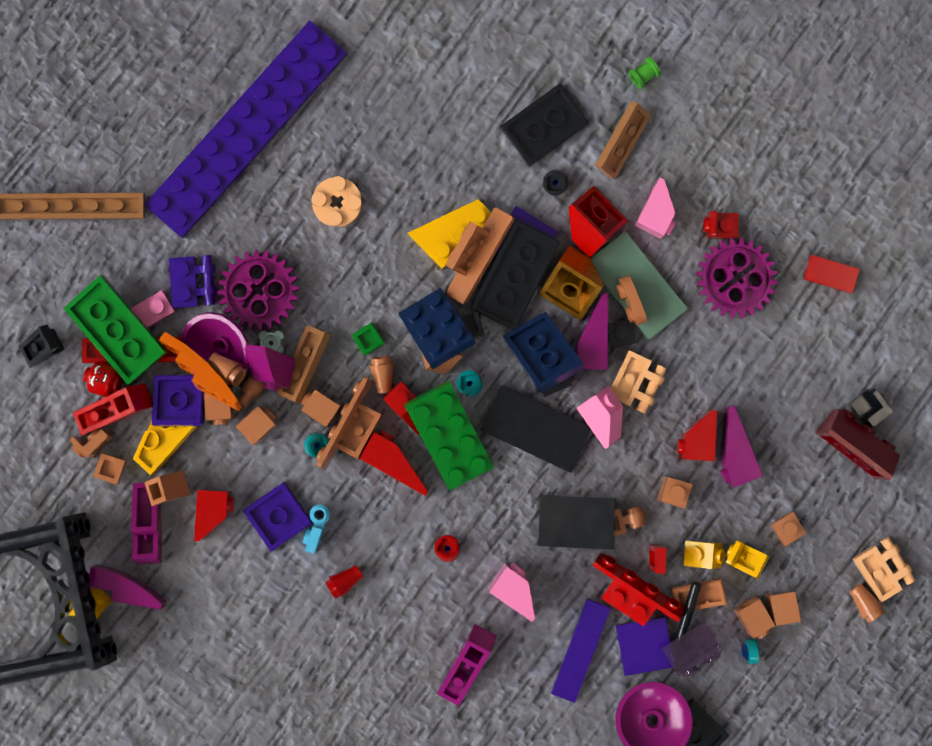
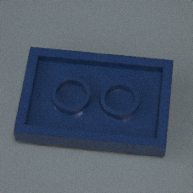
M441 288L398 313L432 370L476 344Z
M546 312L503 335L505 343L540 394L585 369L581 359Z

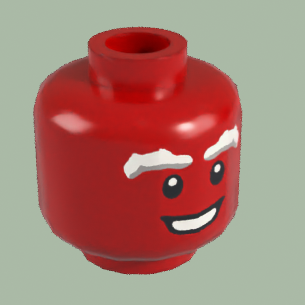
M96 362L91 368L87 367L83 376L88 392L103 397L119 391L123 383V379L110 364Z

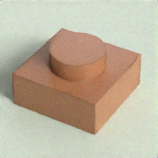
M101 453L93 477L119 485L127 460Z
M789 512L770 524L783 546H787L806 534L794 512Z

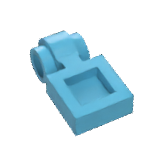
M324 504L315 505L310 510V519L314 526L312 530L307 529L303 539V544H306L305 551L313 554L318 550L325 523L331 516L330 509ZM317 510L324 512L323 519H319L316 516Z

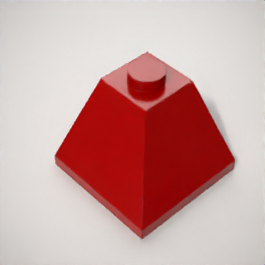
M595 186L591 187L569 206L572 240L589 258L628 222Z

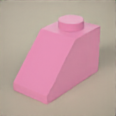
M659 178L634 225L660 239L665 233L670 235L676 223L672 220L675 210L664 179Z
M608 385L576 408L605 449L621 438L623 405Z

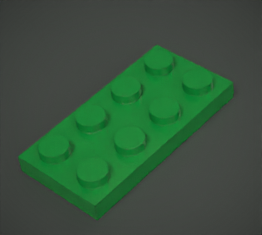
M99 275L63 308L127 385L133 384L168 352L103 275Z
M449 380L404 403L410 418L449 490L494 468Z

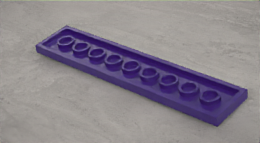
M309 20L144 205L183 239L344 60L347 52Z

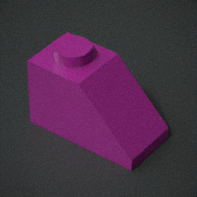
M245 346V353L254 381L264 384L263 388L271 391H278L279 388H290L296 359L266 346Z

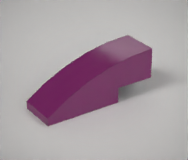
M133 483L131 533L133 534L132 560L136 564L162 563L161 504L151 506L145 483Z
M98 564L91 566L89 586L112 591L111 601L155 609L166 607L167 601L141 580L111 567Z

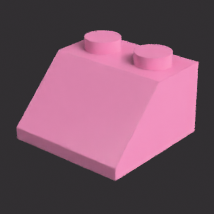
M505 562L488 587L489 593L533 622L535 614L529 582L525 576L526 572L514 562L511 565Z

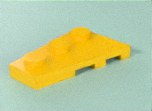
M477 199L407 234L443 269L446 267L450 253L455 249L462 232L467 228L470 221L483 228L491 211Z
M151 421L148 430L144 432L133 460L147 473L154 476L197 426H153Z

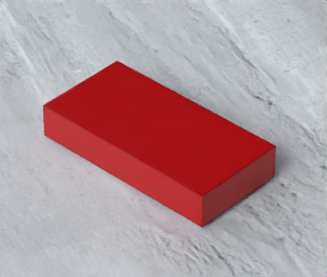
M811 255L803 280L851 294L854 291L860 269Z
M651 544L649 546L648 568L657 574H665L667 548L660 544Z

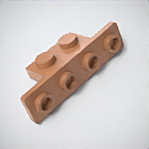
M495 207L483 228L470 221L446 263L447 267L457 272L446 291L448 296L463 305L467 304L513 224L514 217Z
M365 376L362 381L359 380L354 386L352 400L344 405L340 414L342 418L339 424L332 427L328 436L330 440L326 448L322 447L317 455L316 460L318 462L316 466L324 471L330 464L337 449L359 460L383 417L382 414L362 405L372 386V381Z

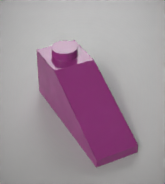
M608 294L600 296L575 345L574 351L584 364L585 369L583 370L608 369Z
M734 405L725 407L721 453L723 469L720 470L725 484L729 483L731 487H737L763 476Z
M474 624L437 695L459 706L490 655L497 635Z

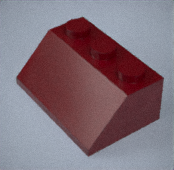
M846 409L833 410L816 434L874 479L890 480L900 458V455L894 451L896 447L885 439L881 441L875 437L876 432L866 424L861 426L854 420L856 418L855 415Z

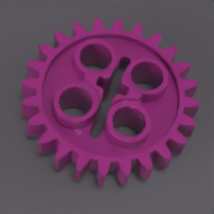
M733 238L728 239V245L721 240L718 242L719 249L715 246L710 247L712 255L709 253L702 255L707 262L698 263V266L703 269V271L695 273L696 276L702 278L701 281L695 283L696 286H703V290L698 295L707 296L703 302L704 304L713 303L710 311L720 308L721 317L726 312H729L730 319H733L736 313H738L740 319L745 318V311L750 316L755 315L754 308L758 311L763 310L761 302L765 304L771 302L766 295L775 294V291L770 288V286L778 284V281L771 279V276L778 273V271L770 270L775 261L767 262L766 258L770 253L767 252L762 255L760 253L762 245L754 249L753 240L749 241L747 245H744L743 238H740L737 244H735ZM734 255H740L743 258L744 264L742 267H737L733 263ZM750 264L754 265V268L742 276L739 282L732 284L724 292H719V289L732 280L734 275L742 272ZM715 270L723 272V282L719 283L714 279L713 273ZM750 274H754L759 278V285L757 287L750 285L748 280ZM734 289L739 292L740 299L738 302L730 300V290Z
M255 250L254 257H251L246 251L244 253V260L235 256L236 265L227 263L231 269L230 272H221L227 278L226 280L218 281L219 284L224 286V289L217 291V293L225 296L224 299L219 301V304L228 305L223 312L225 314L233 313L231 319L234 321L240 319V327L248 323V330L252 331L255 325H257L258 330L262 332L264 324H266L272 330L274 321L282 325L280 317L290 318L286 312L288 309L296 310L291 302L299 301V298L293 295V292L299 291L300 288L293 286L292 283L296 282L298 278L296 276H289L294 271L292 267L284 269L287 264L285 259L278 263V254L273 255L270 259L267 250H265L263 256H260L259 251ZM256 267L264 269V275L260 279H253L252 271ZM274 274V278L265 284L269 276ZM276 283L281 284L283 287L282 293L279 296H272L270 292L272 285ZM241 285L246 286L247 294L243 298H237L235 295L237 287ZM255 286L262 287L263 295H255ZM251 297H253L249 305L246 308H244V303L250 300ZM258 302H264L266 305V310L261 315L254 313V306Z

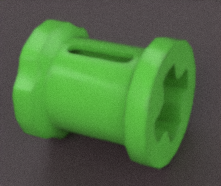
M649 56L635 70L630 69L628 71L631 81L639 89L644 88V84L654 76L658 77L661 75L658 65Z

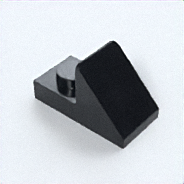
M48 324L38 327L19 345L30 368L64 350L56 331L50 329Z

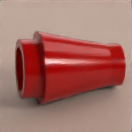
M355 565L352 568L329 576V580L325 584L335 599L340 596L343 598L364 576Z

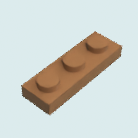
M630 102L595 164V167L608 178L616 179L651 117L639 103Z
M309 325L306 326L293 355V358L296 360L290 388H279L278 395L301 404L331 336L330 334Z

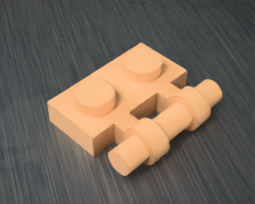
M629 350L610 388L617 395L618 400L627 406H631L634 398L639 400L640 403L636 410L645 414L648 407L652 406L655 400L653 397L658 386H662L664 382L663 376L667 369L657 365L654 373L648 371L652 361ZM645 378L650 382L645 392L642 393L638 389Z
M889 536L880 541L884 547L883 552L880 553L878 548L873 545L852 558L875 597L881 603L903 590L898 583V580L901 578L904 579L907 585L915 581L911 573L912 568L908 563L904 562L899 554V547L897 544H893ZM890 558L897 568L893 572L886 563Z

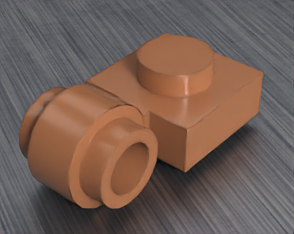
M640 506L626 509L624 517H622L621 510L616 509L615 536L627 533L625 524L630 525V529L645 526L644 521L646 517L644 510L641 511Z

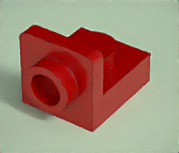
M710 211L707 217L703 219V232H707V239H738L739 213H716V211Z

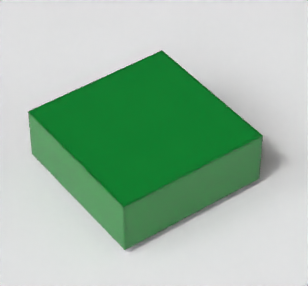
M372 322L351 335L364 357L386 344Z

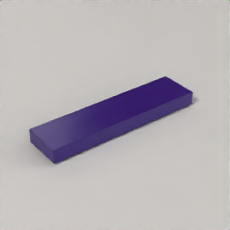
M586 598L551 690L552 695L575 703L610 612V607Z

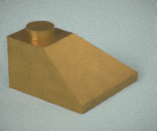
M569 245L538 295L581 321L604 284L591 259Z

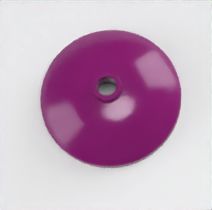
M207 312L194 317L185 326L181 342L186 344L206 362H208L213 353L217 352L221 356L241 363L246 371L248 370L249 362L245 353V346L250 344L244 331L234 320L220 313Z
M647 682L633 687L622 697L616 710V730L624 746H685L692 731V714L687 701L677 690L663 683ZM652 715L658 717V723L655 725H651L648 722L649 717Z

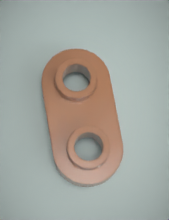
M629 275L620 278L616 289L621 299L625 298L628 306L625 311L630 323L635 322L638 326L647 322L645 311L632 279Z

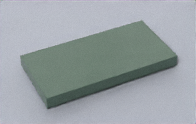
M626 231L591 258L604 286L624 311L628 306L625 298L621 299L619 297L616 285L619 284L620 278L627 275L630 276L647 318V322L637 327L647 340H650L688 309Z

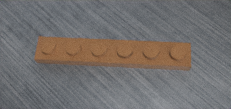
M0 194V220L145 219V194Z

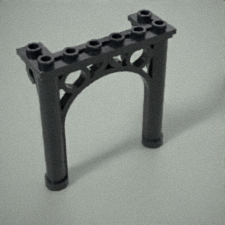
M86 512L60 517L55 522L0 534V556H18L32 563L46 579L54 601V623L47 642L32 656L1 662L0 686L84 668H90V671H93L117 660V646L113 642L112 635L102 639L100 637L101 626L95 614L96 602L91 595L89 586L90 575L86 570L84 562L85 551L80 544V539L91 537V524L86 517ZM44 545L40 550L39 556L25 550ZM51 549L56 550L60 555L61 566L58 570L52 569L47 564L48 554ZM66 573L69 587L64 584L63 579L58 580L57 576ZM72 602L75 616L65 617V613L69 612V606ZM67 622L73 624L76 629L77 639L75 643L68 642L62 634L64 625ZM56 643L66 650L47 655Z

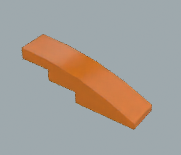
M164 331L159 339L165 349L178 355L175 361L181 369L194 375L191 380L194 386L235 410L240 411L242 407L218 373L186 344Z

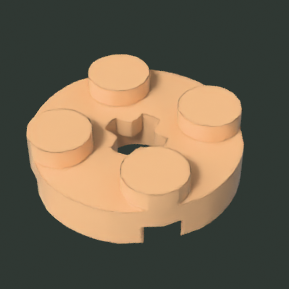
M340 176L322 181L316 187L311 198L315 215L327 226L346 227L358 218L361 211L362 199L358 188L350 180ZM333 197L343 198L341 202L343 206L341 208L337 206L332 208L330 206L333 202Z

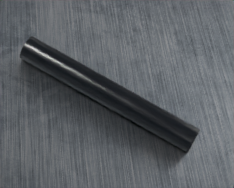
M693 581L691 583L684 606V613L672 646V653L680 655L702 586L698 582Z

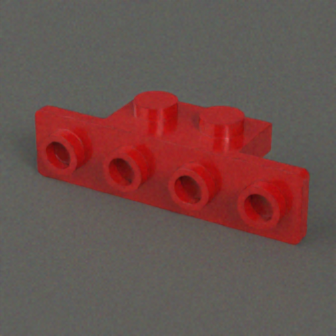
M603 553L598 555L593 566L613 579L601 599L643 627L656 608L676 622L680 621L684 613V607L677 599L668 597L654 584L642 580L636 572L624 568L612 556Z

